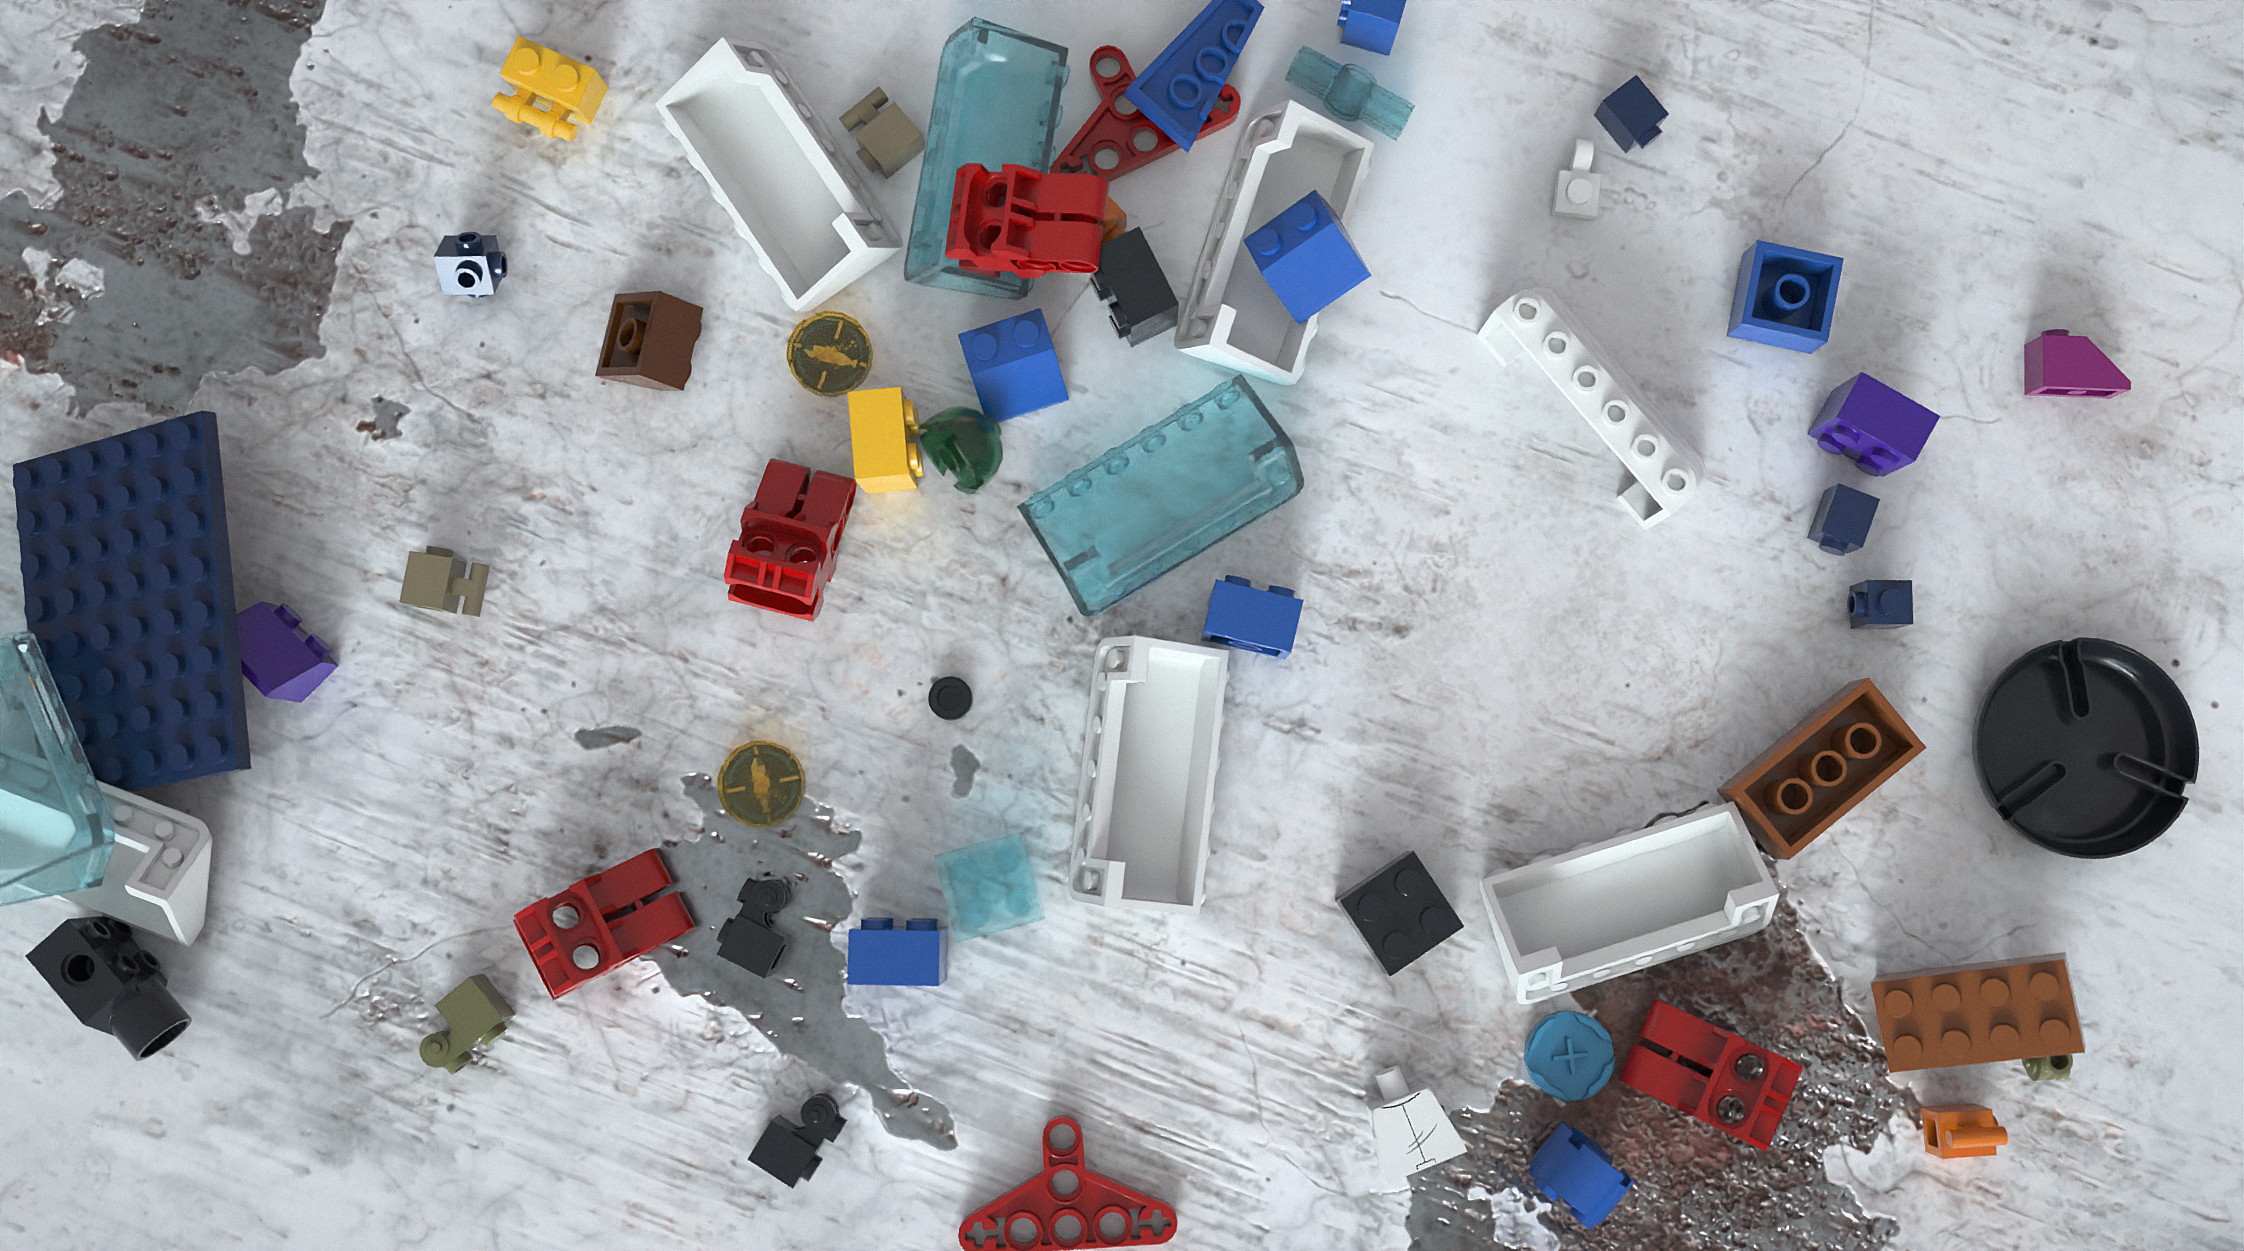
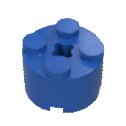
M1564 1120L1560 1122L1528 1162L1530 1168L1527 1171L1535 1179L1533 1181L1534 1185L1554 1201L1560 1195L1563 1201L1571 1208L1569 1210L1571 1215L1590 1230L1596 1223L1602 1224L1635 1183V1179L1624 1168L1619 1172L1612 1166L1613 1158L1574 1126L1570 1129Z

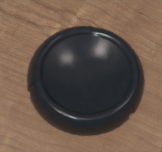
M2081 637L2064 642L2057 640L2038 646L2012 661L1997 675L1986 690L1975 716L1972 732V755L1976 776L1987 801L2001 816L2003 822L2015 833L2028 842L2059 855L2083 859H2105L2121 856L2148 845L2169 829L2180 816L2189 798L2182 796L2185 785L2195 784L2199 766V741L2195 721L2187 701L2175 682L2162 668L2148 657L2128 646L2099 638Z

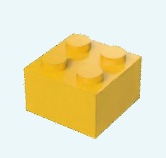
M901 387L849 391L848 403L854 475L857 483L866 494L918 489L917 477L924 476L922 452L921 450L918 451L917 442H913V434H920L918 409L914 408L913 399H907Z

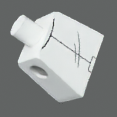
M1400 1066L1390 1067L1375 1074L1383 1098L1369 1103L1366 1107L1379 1169L1387 1183L1467 1152L1463 1141L1441 1105L1424 1082L1408 1088Z

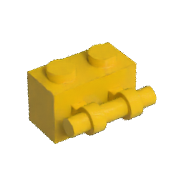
M518 36L500 71V75L517 94L510 97L498 92L493 98L492 107L504 112L507 119L521 124L525 121L540 128V132L548 137L556 139L559 136L572 142L577 135L578 127L567 122L568 117L571 116L591 125L608 90V86L596 69ZM534 101L551 107V110L544 112L532 106Z

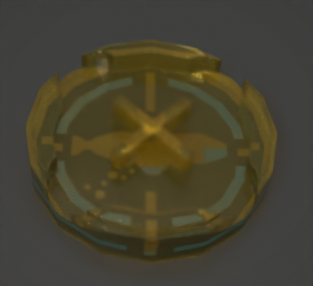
M825 310L815 313V316H811L807 320L804 319L796 325L788 339L786 358L792 375L804 389L817 396L838 397L848 394L849 391H853L864 382L872 367L873 349L868 334L856 319L843 312Z
M751 741L737 747L725 760L717 776V794L723 809L736 821L749 827H773L787 821L799 809L806 790V775L800 760L788 748L771 741Z

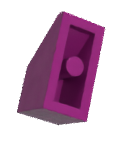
M2052 329L2041 332L2040 337L2024 345V395L2111 399L2131 390V381L2087 336H2069L2068 330Z

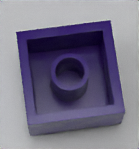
M1860 372L1831 391L1808 435L1817 439L1818 446L1823 450L1835 455L1843 454L1856 462L1855 466L1860 471L1871 476L1884 477L1916 461L1937 424L1940 415L1866 373Z

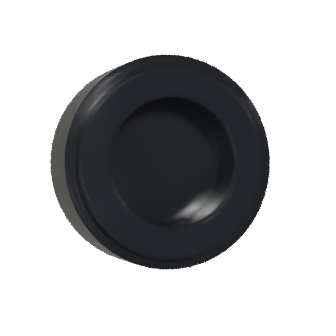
M947 676L937 680L932 685L928 701L931 710L938 717L954 721L963 718L970 711L973 704V694L968 684L962 679Z

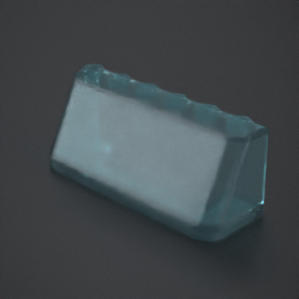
M973 17L948 37L939 62L904 264L905 281L922 286L1013 300L1027 297V294L1032 290L1035 279L1019 278L1012 271H1000V278L987 277L962 270L958 267L959 259H949L945 255L956 171L966 163H982L988 171L1003 172L1001 170L1002 164H1019L1039 170L1041 173H1048L1056 157V147L1053 145L1055 130L1058 128L1063 115V107L1059 103L1061 91L1065 87L1070 73V67L1066 64L1069 48L978 17Z
M1240 374L1229 381L1219 384L1213 391L1196 401L1183 405L1177 412L1157 424L1146 427L1138 435L1125 443L1107 450L1101 457L1081 469L1070 472L1064 479L1047 489L1034 493L1028 500L1018 505L1017 508L1079 612L1083 616L1091 617L1105 612L1288 503L1302 490L1304 477L1293 442L1243 375Z
M31 631L13 632L0 636V907L102 886L115 845V829L112 817L38 642Z

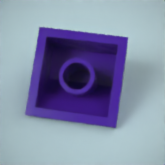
M261 601L236 614L242 674L265 697L302 703L339 666L329 656L332 652L330 646L313 633L309 636L299 626L303 621L302 618L288 605L282 603L279 606Z

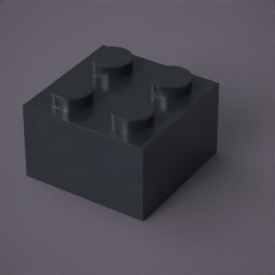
M1140 227L1102 244L1099 269L1097 272L1090 273L1092 277L1089 280L1099 301L1107 299L1109 303L1108 308L1111 315L1108 317L1119 339L1126 337L1132 348L1177 326L1179 303Z
M1405 851L1335 899L1383 973L1390 977L1465 927L1414 851Z

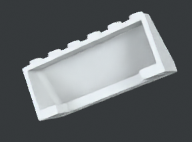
M722 37L655 104L664 117L663 123L667 130L680 140L687 151V159L691 165L703 174L711 186L710 192L717 202L725 206L734 220L733 225L736 231L751 244L757 253L759 265L772 275L781 288L780 293L787 305L795 309L796 312L811 311L889 259L903 246L902 238L781 61L766 46L757 42Z
M1291 99L1259 110L1252 115L1242 132L1175 333L1174 346L1177 350L1283 386L1296 384L1297 379L1301 377L1306 366L1305 354L1310 339L1313 338L1319 327V312L1299 325L1260 273L1243 240L1313 190H1316L1336 211L1345 229H1347L1349 220L1354 216L1358 208L1357 196L1362 180L1365 179L1370 171V156L1375 143Z
M1535 287L1515 293L1493 311L1477 337L1504 368L1524 351H1527L1638 480L1619 495L1617 499L1644 530L1671 516L1693 497L1706 474L1702 458L1555 290L1548 287Z
M1136 635L1107 637L1099 643L1094 658L1068 880L1069 892L1073 900L1107 907L1200 916L1201 904L1206 896V885L1204 882L1205 865L1211 851V841L1209 838L1210 820L1216 807L1214 795L1215 775L1221 762L1218 748L1220 730L1224 725L1226 716L1223 703L1225 685L1230 678L1229 650Z
M0 744V877L190 948L205 922L213 843L207 825L202 820Z
M1734 801L1721 805L1716 802L1708 803L1698 808L1693 814L1680 818L1674 815L1667 816L1656 821L1651 827L1638 831L1635 829H1625L1614 834L1611 839L1596 844L1593 842H1583L1571 848L1569 852L1558 856L1541 855L1529 861L1526 866L1513 870L1509 868L1496 869L1480 880V892L1510 985L1517 1002L1520 1004L1542 1001L1752 935L1770 923L1779 897V892Z

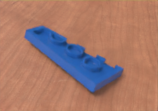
M1212 0L1127 87L1123 96L1188 153L1265 7L1257 0Z

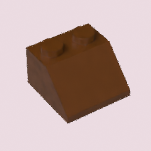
M662 291L615 294L595 376L659 391H684L685 383L690 378L692 371L691 358L695 342L698 340L702 330L701 317L703 307Z

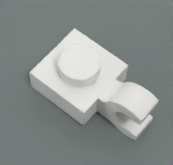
M1577 139L1576 145L1571 147L1569 170L1559 169L1556 173L1552 216L1595 220L1598 216L1602 174L1589 173L1594 152L1593 140Z

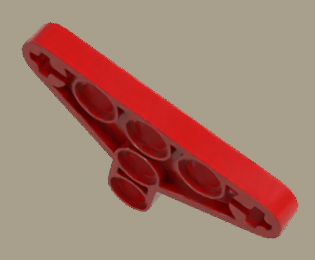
M1106 45L1099 47L1091 55L1089 72L1102 102L1050 167V173L1061 174V171L1064 169H1068L1071 174L1083 170V162L1079 158L1087 156L1091 173L1111 182L1181 149L1175 141L1138 108L1131 114H1122L1115 108L1114 104L1117 98L1124 95L1127 87L1136 79L1125 54L1119 48ZM1104 58H1113L1120 64V70L1115 76L1104 77L1096 70L1098 62ZM1224 84L1218 95L1223 102L1230 100L1228 113L1223 114L1220 109L1210 111L1207 116L1208 123L1203 124L1195 141L1235 122L1239 115L1241 99L1234 87ZM1147 131L1154 134L1157 138L1155 148L1150 151H1140L1133 144V139L1139 132ZM1104 149L1113 150L1119 156L1118 164L1108 170L1098 167L1095 163V157L1098 152ZM1085 170V171H1083V172H1081V173H1079V174H1088V173H1087V170Z
M1059 1115L1049 1120L1043 1131L1044 1170L970 1213L964 1218L958 1233L959 1243L964 1251H1066L1166 1243L1173 1238L1177 1231L1178 1222L1175 1210L1166 1201L1085 1167L1082 1128L1078 1121L1071 1116ZM1066 1124L1074 1130L1076 1139L1069 1148L1059 1149L1052 1144L1050 1132L1056 1125ZM1060 1170H1070L1078 1178V1186L1070 1194H1061L1053 1186V1177ZM1129 1210H1140L1138 1212V1220H1149L1152 1218V1211L1160 1210L1163 1218H1170V1223L1163 1225L1161 1233H1154L1151 1225H1138L1140 1235L1131 1236L1133 1220ZM1115 1212L1124 1218L1126 1227L1123 1233L1119 1236L1110 1237L1102 1232L1100 1220L1105 1214ZM1065 1215L1074 1216L1081 1225L1079 1235L1071 1240L1059 1237L1055 1229L1057 1220ZM995 1218H1006L1003 1229V1237L1006 1244L997 1243L999 1234L986 1236L982 1245L976 1244L975 1237L967 1236V1232L973 1229L975 1222H982L984 1230H997L998 1222ZM1020 1218L1031 1220L1037 1230L1035 1237L1026 1243L1015 1240L1011 1234V1225Z

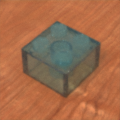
M1024 832L934 855L956 943L1041 921L1046 918Z

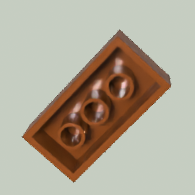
M1869 678L1850 681L1719 787L1717 792L1727 803L1735 802L1746 827L1772 859L1790 860L1927 747Z
M2066 952L1876 975L1871 981L1889 1073L2085 1053L2086 1043Z

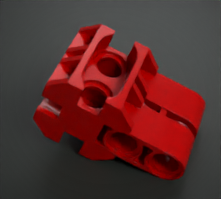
M966 163L957 169L945 255L949 259H959L958 267L963 271L994 278H1000V271H1012L1022 279H1035L1044 275L1045 272L1094 273L1098 271L1103 239V229L1099 226L1105 223L1109 181L1089 174L1041 173L1039 170L1019 164H1002L1001 170L1003 172L988 171L982 163Z
M771 458L763 474L754 501H751L743 511L740 519L742 528L739 540L733 539L728 551L724 573L725 583L730 585L727 593L728 599L814 622L819 616L824 603L823 590L826 582L831 583L835 571L839 543L854 502L857 481L853 478L817 470L810 484V467Z
M656 848L647 850L600 874L584 878L568 886L567 890L550 898L545 897L514 915L513 924L552 1001L564 997L582 988L585 984L621 968L635 958L696 927L678 891L672 892L646 906L643 905V900L674 884ZM560 907H570L577 913L578 923L572 928H561L553 920L554 911ZM629 907L632 908V913L605 923L613 915ZM589 946L597 952L598 964L593 968L583 969L574 962L573 952L579 947Z
M1654 999L1638 1035L1672 1051V1056L1669 1060L1634 1043L1618 1080L1767 1152L1803 1071L1802 1066L1777 1053L1759 1047L1736 1034ZM1747 1055L1756 1056L1763 1064L1761 1076L1753 1081L1743 1080L1737 1073L1738 1061ZM1682 1056L1713 1071L1711 1078L1680 1065ZM1729 1096L1739 1098L1744 1104L1745 1109L1743 1117L1734 1123L1724 1121L1718 1111L1719 1103L1722 1099Z

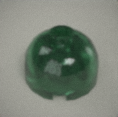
M955 406L934 414L920 425L919 429H926V432L920 436V440L928 458L942 476L945 475L947 468L959 480L953 485L959 491L968 495L975 494L997 474L1003 460V445L1000 438L1002 431L992 416L988 414L983 415L969 407Z

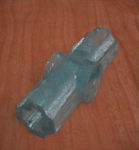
M1306 45L1299 49L1285 78L1287 82L1322 100L1326 109L1338 118L1349 122L1359 120L1396 141L1416 106L1377 85L1375 77L1364 68L1350 63L1342 66Z

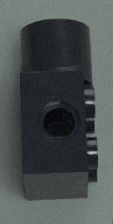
M105 916L67 919L25 957L83 1025L116 1036L136 1061L144 1060L156 1054L187 1029L192 1022V1018L166 989L168 980L159 971L161 968L159 961L148 951L141 950L131 938L133 933L128 925Z

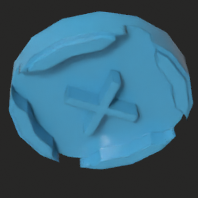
M1561 1010L1546 1015L1532 1027L1525 1042L1524 1062L1530 1078L1543 1092L1559 1100L1586 1099L1597 1094L1607 1085L1614 1070L1615 1057L1613 1056V1043L1609 1033L1597 1020L1576 1011Z

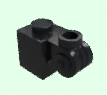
M750 877L746 880L737 898V901L743 904L739 914L736 915L735 919L729 917L718 934L717 941L722 943L717 955L762 978L773 975L792 935L772 926L768 920V913L784 909L789 902V890L784 883L775 879L756 881Z
M818 1093L803 1104L801 1118L806 1126L798 1127L780 1114L771 1120L747 1160L792 1189L801 1178L809 1182L823 1160L817 1153L825 1139L833 1143L847 1122V1119L839 1113L837 1101L826 1093Z

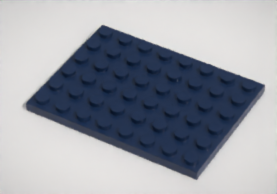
M201 410L13 464V487L15 489L17 509L16 525L19 532L20 570L23 576L24 613L27 621L28 657L31 666L32 701L35 710L36 744L39 758L127 792L252 769L216 413Z

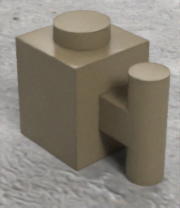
M877 87L843 114L839 121L848 132L852 131L860 123L865 125L855 133L860 146L856 153L872 173L878 169L888 179L922 152L926 146L922 133L895 102L883 112L879 113L877 111L889 101L883 90Z
M427 546L425 553L409 551L399 602L417 608L457 614L460 597H465L462 614L480 617L490 566L472 562L469 579H465L464 574L467 563L452 558V550Z

